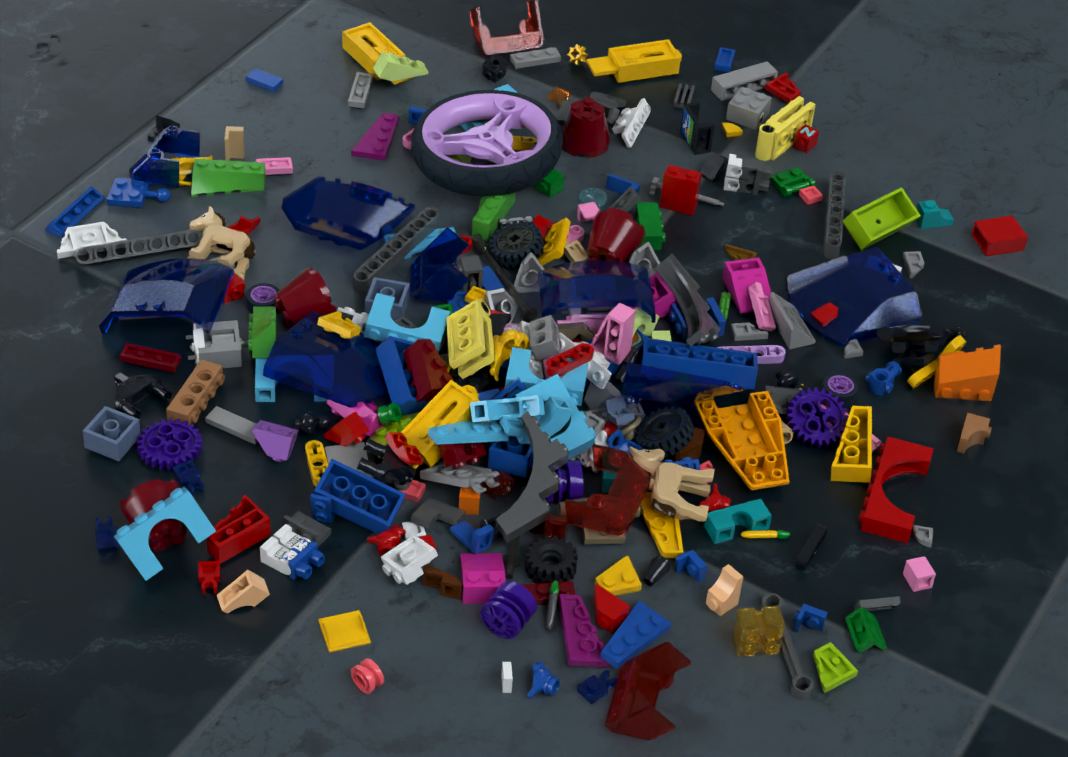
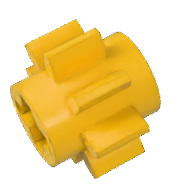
M578 44L574 48L570 47V52L567 54L571 58L569 62H575L576 65H580L582 61L586 62L585 58L588 56L584 52L586 48L583 46L580 48Z

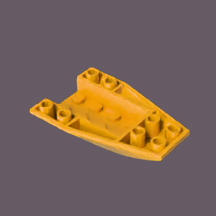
M768 391L750 393L748 404L717 408L714 399L695 402V407L706 433L751 491L789 484L782 422Z

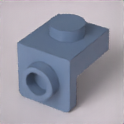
M622 396L605 401L607 417L612 423L617 426H624L629 421L635 420L634 412L625 407Z

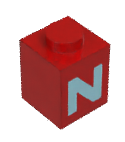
M805 124L795 133L793 147L808 153L817 145L819 130Z

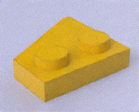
M339 311L319 317L317 325L324 327V330L340 334L342 338L351 339L360 334L361 327L353 323L349 318L343 320L341 318L342 313Z
M625 556L595 578V585H600L614 596L640 591L642 588V584L629 556Z

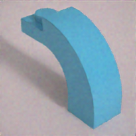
M543 395L470 402L472 422L501 420L502 416L521 418V415L529 412L531 416L545 415Z
M549 396L544 405L545 415L534 417L538 420L541 431L546 432L551 437L568 422L574 410L566 399ZM502 416L499 423L504 432L511 437L516 436L520 444H530L529 438L521 425V419Z

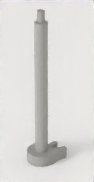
M654 177L650 187V195H654L657 188L662 189L660 178ZM699 194V201L715 206H724V203L720 202V200Z

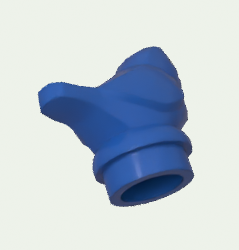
M544 661L534 663L532 666L533 686L527 697L531 699L541 692L547 695H554L560 686V679L556 678L555 675H551L550 670L544 666Z

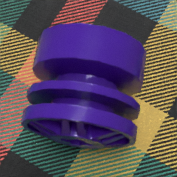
M568 460L563 470H561V467L554 470L560 479L559 489L545 498L547 503H553L554 496L556 503L561 502L562 494H565L566 500L583 498L580 460Z
M505 581L500 584L492 597L482 606L480 611L481 620L498 637L513 639L524 628L525 623L535 614L537 603L527 588L513 581Z

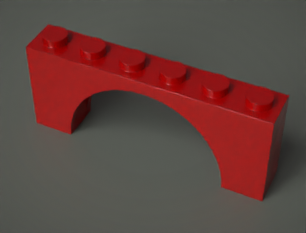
M887 437L886 443H882L879 454L882 457L878 456L875 468H878V470L874 469L871 481H874V483H869L867 494L870 497L866 496L863 508H866V510H861L860 513L861 531L908 543L915 516L893 505L885 496L882 484L889 478L900 474L916 473L927 475L934 448Z

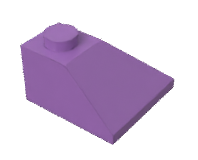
M260 420L253 427L252 432L266 455L278 462H284V460L287 461L289 459L299 430Z

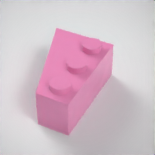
M618 303L606 316L598 333L594 336L590 344L594 351L603 354L605 359L619 365L631 351L636 310Z

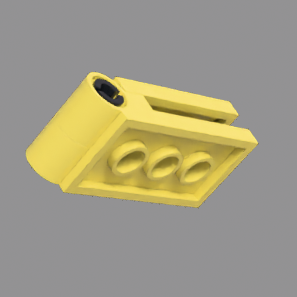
M798 96L790 101L787 106L781 108L775 115H772L766 121V124H762L759 128L755 152L756 158L763 161L775 160L793 145L795 133L805 124L812 127L816 104L809 102L803 106L804 98Z
M476 299L446 317L449 365L453 369L458 367V375L462 379L473 375L476 371L495 361L492 324L489 317L491 313L489 307L482 299Z

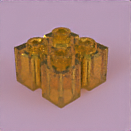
M762 607V611H755L754 608L737 609L736 626H734L732 634L737 656H753L759 651H762V655L779 653L781 647L780 637H783L785 628L780 607Z

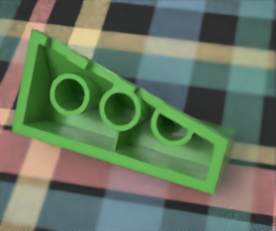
M195 159L191 197H198V194L202 193L210 196L214 195V192L223 191L225 194H231L235 190H240L241 193L263 191L266 182L265 163Z
M516 192L481 197L478 212L472 220L473 237L486 241L491 238V235L499 226V220L504 219L516 201Z
M276 306L253 307V314H249L248 350L252 351V358H276Z

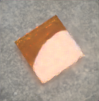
M556 86L548 93L547 99L561 105L562 100L566 101L570 97V92Z

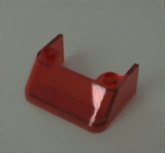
M538 0L527 2L530 18L523 19L519 23L520 33L490 37L489 29L482 25L479 7L471 9L470 16L473 35L485 55H494V53L502 54L541 47L544 43Z
M593 444L594 468L617 473L607 495L593 494L587 499L586 504L566 499L567 524L617 536L624 535L628 532L650 485L649 475L627 452Z
M666 641L625 662L619 671L605 727L613 733L647 741L656 739L658 736L674 730L675 725L658 712L655 706L659 691L669 688L674 682L675 672L691 665V660Z

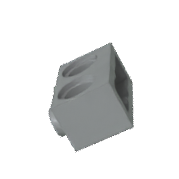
M552 315L531 321L530 330H528L530 338L528 346L529 350H532L531 354H535L538 360L559 354V328Z

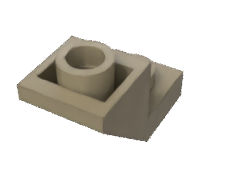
M584 322L557 324L559 333L564 334L571 341L580 334L579 337L587 342L597 334Z

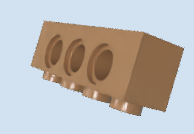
M201 359L167 407V422L170 418H172L173 422H176L177 419H180V423L188 421V426L197 422L201 411L206 409L208 401L215 396L217 388L224 382L225 375L223 374L222 365Z

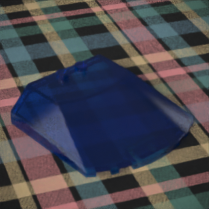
M318 176L285 196L281 208L295 230L317 236L320 240L333 241L334 244L339 246L346 245L363 250L383 238L399 225L415 209V205L412 203L407 205L404 203V198L399 197L395 199L392 197L393 193L354 181H351V185L341 183V179L335 178V182L325 181V177Z
M878 247L841 256L790 274L787 277V294L790 296V303L795 306L804 323L812 330L817 329L821 332L823 338L827 339L829 337L842 347L847 346L854 339L860 342L878 337L877 330L879 328L919 325L922 320V312L916 290ZM827 303H832L838 307V315L834 320L822 327L811 316V313Z
M195 258L157 261L131 269L118 287L100 322L99 328L101 333L106 334L114 317H187L202 326L206 333H210L233 277L234 270L215 261Z
M587 260L560 264L538 272L541 318L549 315L553 316L561 309L615 307L618 303H622L626 306H638L651 316L652 323H656L653 295L646 267L621 261Z
M313 311L275 341L264 364L263 376L350 408L356 407L358 402L364 401L368 404L372 402V398L377 397L380 399L389 394L375 350L380 343L364 337V334L361 332L351 339L342 338L336 332H328L324 330V327L317 325L319 317L324 315Z
M627 363L622 396L627 403L638 404L640 402L661 407H672L744 393V387L738 386V384L730 385L731 382Z

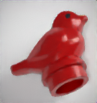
M714 483L712 493L705 500L701 501L698 506H709V513L729 507L731 498L721 495L717 484Z
M394 525L391 529L385 530L376 536L367 537V542L378 545L379 555L383 556L400 543L401 536L406 533V530L400 525Z

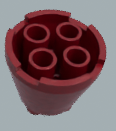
M585 97L584 100L571 104L561 129L563 138L562 149L575 157L577 154L588 155V158L598 157L608 150L610 143L605 108L591 97Z
M608 208L605 211H598L593 220L587 250L589 261L614 266L618 269L642 244L645 238L644 227L638 225L632 219L633 216L623 210Z
M313 266L305 269L273 296L275 300L274 306H276L278 314L282 313L284 317L283 322L287 329L318 323L319 317L337 311L335 305H331L332 300L327 285L317 270L313 272Z
M155 479L140 484L131 490L132 494L127 499L121 500L120 509L122 514L132 524L138 515L144 512L148 513L153 509L152 506L160 500L165 501L170 497L171 492L181 487L174 479L170 482H162L161 479ZM168 518L159 521L149 533L148 544L150 549H153L155 553L164 551L167 546L182 544L186 540L187 528L182 521Z

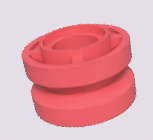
M369 658L364 659L360 662V665H356L351 669V677L354 683L365 694H370L375 688L384 684V676L381 669Z

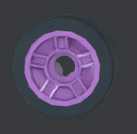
M268 283L253 285L246 292V308L253 314V307L274 306L275 300L273 296L280 290Z
M837 372L827 375L823 380L821 391L825 388L826 394L832 391L833 398L839 396L837 402H844L841 408L854 404L858 394V383L852 376Z

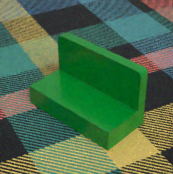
M860 607L845 617L858 652L863 653L873 645H876L883 651L887 649L879 624L873 614Z

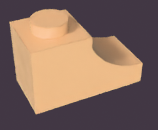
M729 564L723 567L718 580L708 590L706 605L719 616H722L738 605L743 576Z
M247 570L217 594V598L222 611L228 614L239 607H255L269 596L270 593L265 580Z

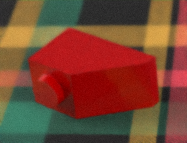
M355 411L343 418L323 436L327 440L347 447L352 443L357 445L365 439L364 435L370 430Z
M595 585L593 595L595 621L602 629L613 634L629 615L630 606L600 585Z

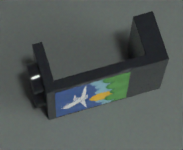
M700 102L684 104L680 128L681 134L695 155L711 153L715 127L713 122H698Z

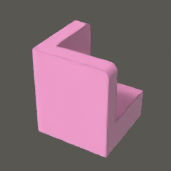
M595 202L578 205L577 220L579 223L594 220L597 212L600 211Z
M926 557L906 560L903 575L913 592L932 588L936 573Z

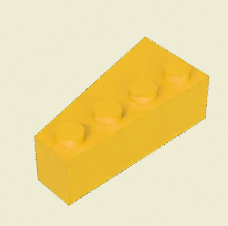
M852 406L835 460L831 466V481L871 483L872 406Z

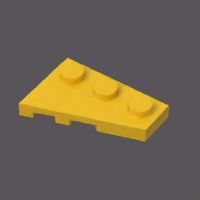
M567 217L553 224L545 238L544 250L541 252L540 258L538 257L537 259L542 266L554 259H559L563 255L571 223Z

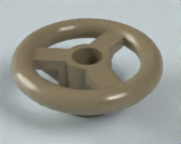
M634 415L635 420L629 421L627 425L617 426L616 430H622L623 437L627 440H632L635 438V428L642 421L641 416Z

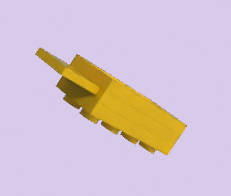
M371 22L342 31V48L364 69L373 74L377 81L382 78L377 76L373 68L382 52L405 57V54ZM407 78V79H402V80H397V81H391V82L395 85V84L404 82V81L409 80V79H412V78Z
M667 39L609 48L608 56L587 59L586 63L594 77L613 74L617 82L620 83L679 74L682 54Z
M450 380L401 431L406 437L408 445L417 447L422 461L432 468L442 457L438 447L439 444H436L428 436L429 428L472 420L470 402L479 401V394L475 387L470 385L461 387ZM408 464L415 469L419 466Z

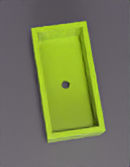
M901 187L851 212L842 222L859 248L863 250L910 226L921 215Z

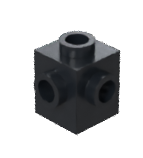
M494 53L490 59L484 61L482 75L496 83L499 78L502 79L505 76L509 61Z

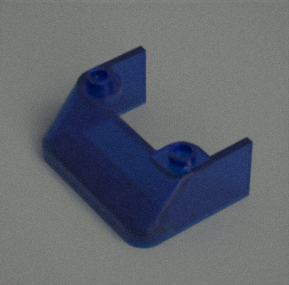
M168 126L146 146L129 169V177L133 180L179 187V160L164 158V154L167 152L200 157V132Z
M448 227L411 264L410 296L415 300H452L456 296L457 291L469 281V278L456 268L457 257L469 244Z

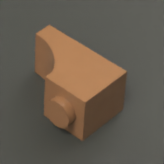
M967 413L957 452L964 454L972 445H983L985 438L990 437L992 427L988 426L989 418Z

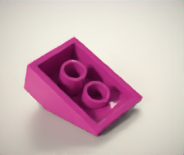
M658 272L617 297L624 298V302H616V306L618 303H622L632 309L635 307H649L655 311V314L660 316L659 318L669 314L672 303H676L677 307H680L673 293Z
M460 554L463 604L487 603V600L492 597L500 584L506 581L502 554Z

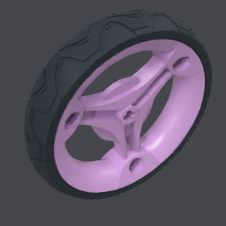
M503 90L469 91L447 97L435 103L419 118L413 130L411 141L414 160L422 173L431 182L446 190L471 196L510 194L537 184V182L548 176L560 158L563 144L560 125L553 113L545 105L526 95ZM490 120L486 124L471 128L466 132L443 135L451 128L463 123ZM511 128H527L537 138V144L534 149L515 152L512 149L513 136L509 130ZM446 155H469L478 159L490 160L496 163V165L467 164L453 160Z

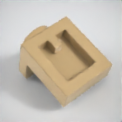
M578 240L572 243L570 241L566 242L562 256L566 255L574 267L589 258Z

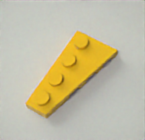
M635 492L634 499L640 502L641 514L661 556L664 558H677L680 554L684 553L679 519H673L666 514L656 512L651 505L652 492Z

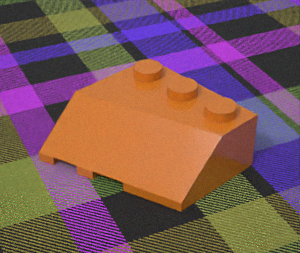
M994 345V348L983 350V347L976 348V351L968 353L958 351L941 354L933 379L935 398L992 401L1000 372L1001 345Z

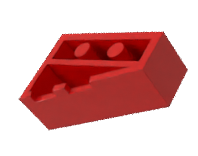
M244 495L241 498V502L230 510V514L214 526L216 532L206 538L207 552L216 561H220V564L270 536V518L249 497Z

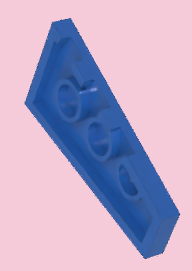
M639 600L604 647L600 657L618 669L670 630L672 623Z

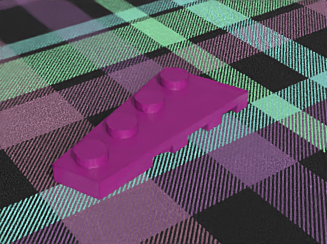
M382 113L351 150V156L385 161L399 123V115Z
M559 594L558 604L568 666L610 668L611 665L600 657L605 646L602 641H599L597 629L589 620L590 615L581 596Z

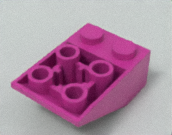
M759 257L725 262L722 279L740 314L754 312L748 287L755 282L761 283L764 295L770 299L771 290L767 274Z

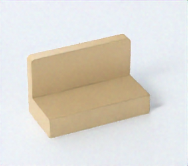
M226 126V161H230V158L244 159V127Z

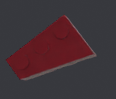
M418 339L403 352L408 372H412L413 375L412 387H416L417 390L416 402L431 401L450 380L453 381L431 339Z

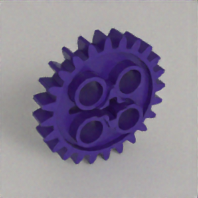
M817 387L814 388L813 392L810 388H807L805 392L801 390L798 395H794L793 400L788 404L790 407L786 410L789 413L786 419L791 420L787 426L793 427L792 432L798 434L796 440L803 438L802 444L808 441L809 446L812 447L816 443L817 448H820L822 443L827 448L829 442L834 445L836 440L840 441L849 416L844 415L848 409L841 408L844 402H837L839 396L833 398L832 391L826 394L825 388L819 392ZM820 405H824L827 409L821 408ZM802 409H806L809 413L803 412ZM826 422H830L833 427L828 426ZM808 426H812L815 431L810 430Z
M170 418L168 422H165L164 419H161L160 424L154 421V426L147 425V430L142 429V435H138L137 451L140 459L145 460L146 465L151 463L152 468L158 465L159 470H162L164 467H167L168 471H170L171 467L178 470L179 465L185 468L186 462L193 464V459H198V454L202 453V434H199V429H194V424L188 426V421L180 423V419H177L176 422H173L172 418Z

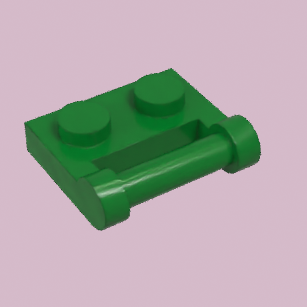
M799 167L772 175L769 180L785 197L800 189L816 186L815 180L809 178Z

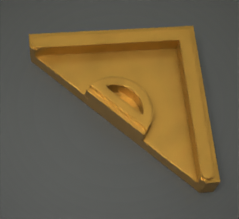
M725 245V252L732 261L757 258L756 252Z

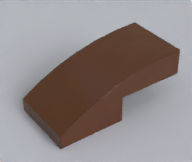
M425 565L423 570V586L441 589V596L458 600L462 599L463 583L459 579L445 571Z

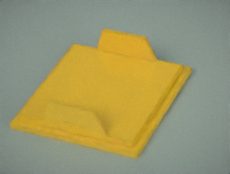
M360 610L318 619L329 653L371 643Z

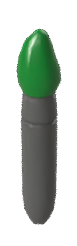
M556 580L550 586V597L545 621L548 631L551 630L554 624L557 595L559 594L558 581Z

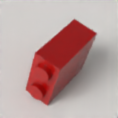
M668 165L663 176L660 208L693 216L698 205L702 173Z
M1013 215L974 221L971 235L986 257L1024 251L1028 236Z

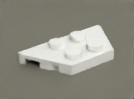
M105 222L68 227L65 236L62 238L61 247L57 250V257L59 259L74 256L75 250L80 247L127 239L120 238L118 232L111 229ZM119 244L115 249L124 248V246ZM103 247L97 250V252L106 251ZM83 250L78 255H85L87 252Z

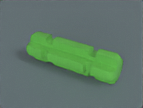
M729 292L721 293L719 309L725 320L728 316L731 299Z

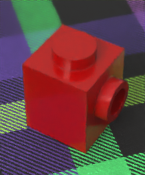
M235 272L215 279V294L224 304L244 297L245 283Z

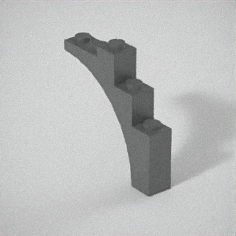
M672 253L655 269L671 289L684 313L688 326L686 342L690 347L695 343L697 345L704 344L707 341L711 343L719 337L717 333L721 328L708 314L707 311L710 309V306L697 292L700 286Z
M529 412L521 415V425L529 438L533 451L532 473L520 498L509 510L496 518V528L507 543L549 519L550 506L545 498L558 491L560 482L554 470L568 463L569 451L564 443L561 444L558 439L551 441L549 435L546 432H542L539 428L540 424L536 417H531Z

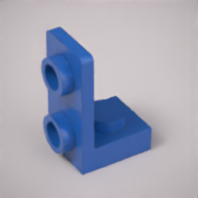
M612 174L607 176L606 189L623 194L632 186L639 194L640 184Z
M311 494L312 519L319 522L332 523L335 513L332 512L331 499Z
M464 520L451 526L450 532L474 554H477L491 547L494 528L489 524L475 530Z

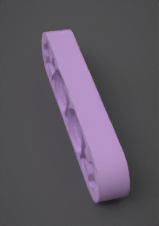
M779 345L717 347L760 353L763 356H757L758 364L781 363L784 361L786 350Z

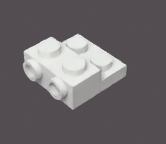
M414 534L381 556L384 563L382 568L388 576L393 575L398 584L403 582L408 585L424 574L421 567L430 563L438 554L432 546Z

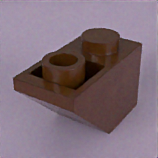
M694 427V436H692L691 442L687 441L688 445L686 447L682 446L683 450L680 452L678 450L675 451L676 454L672 456L675 458V462L688 457L692 458V460L701 457L705 429Z

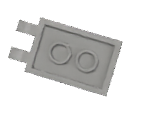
M360 442L357 445L352 443L347 447L343 445L326 446L325 455L328 465L331 459H334L357 470L362 457L368 460L367 452L363 450L364 442ZM357 470V471H359V472H361V473H363V474H365V475H367V476L373 478L372 475H370V474H368V473H365V472H363V471H361V470Z
M444 462L434 465L432 468L429 467L420 471V479L463 488L472 487L478 494L486 491V488L480 485L483 481L490 488L500 485L499 482H495L493 477L499 475V472L467 464L455 469L454 466L446 468Z

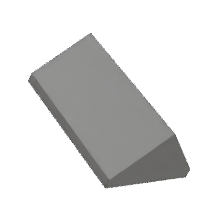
M772 292L769 302L776 328L789 350L814 344L816 341L795 306Z

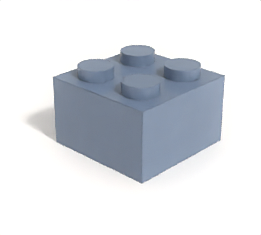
M374 277L365 299V313H370L376 293L395 297L391 314L393 321L401 316L404 317L410 300V283Z
M104 406L83 430L84 447L120 461L138 440V435H141L139 419Z

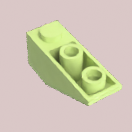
M383 52L373 68L379 78L389 81H397L429 73L425 64L419 60L413 61L407 57H398L393 53L387 54Z

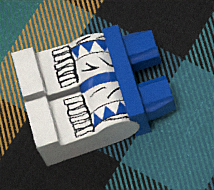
M287 524L260 547L261 562L283 574L289 575V578L293 580L298 576L307 579L312 573L311 564L320 567L325 562L324 554L318 551L317 543L311 542L309 539L302 538L292 532V527Z

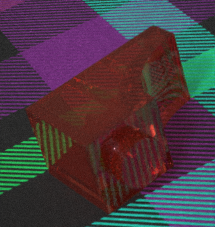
M547 514L544 536L549 535V538H553V535L558 536L557 539L559 540L562 537L566 539L569 524L568 517Z

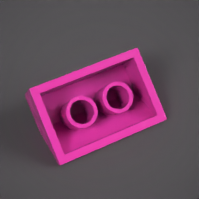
M338 384L326 402L332 407L331 411L337 416L345 418L356 411L370 430L364 435L365 438L374 435L378 428L386 426L379 420V406L356 389Z

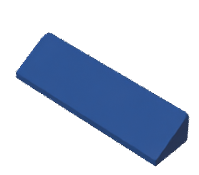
M91 186L47 226L45 231L62 238L68 227H74L105 197Z

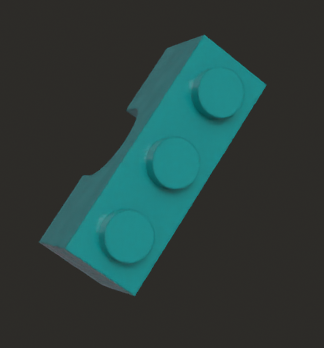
M757 499L709 512L704 528L714 544L733 539L735 525H742L748 530H768L772 515L763 501Z

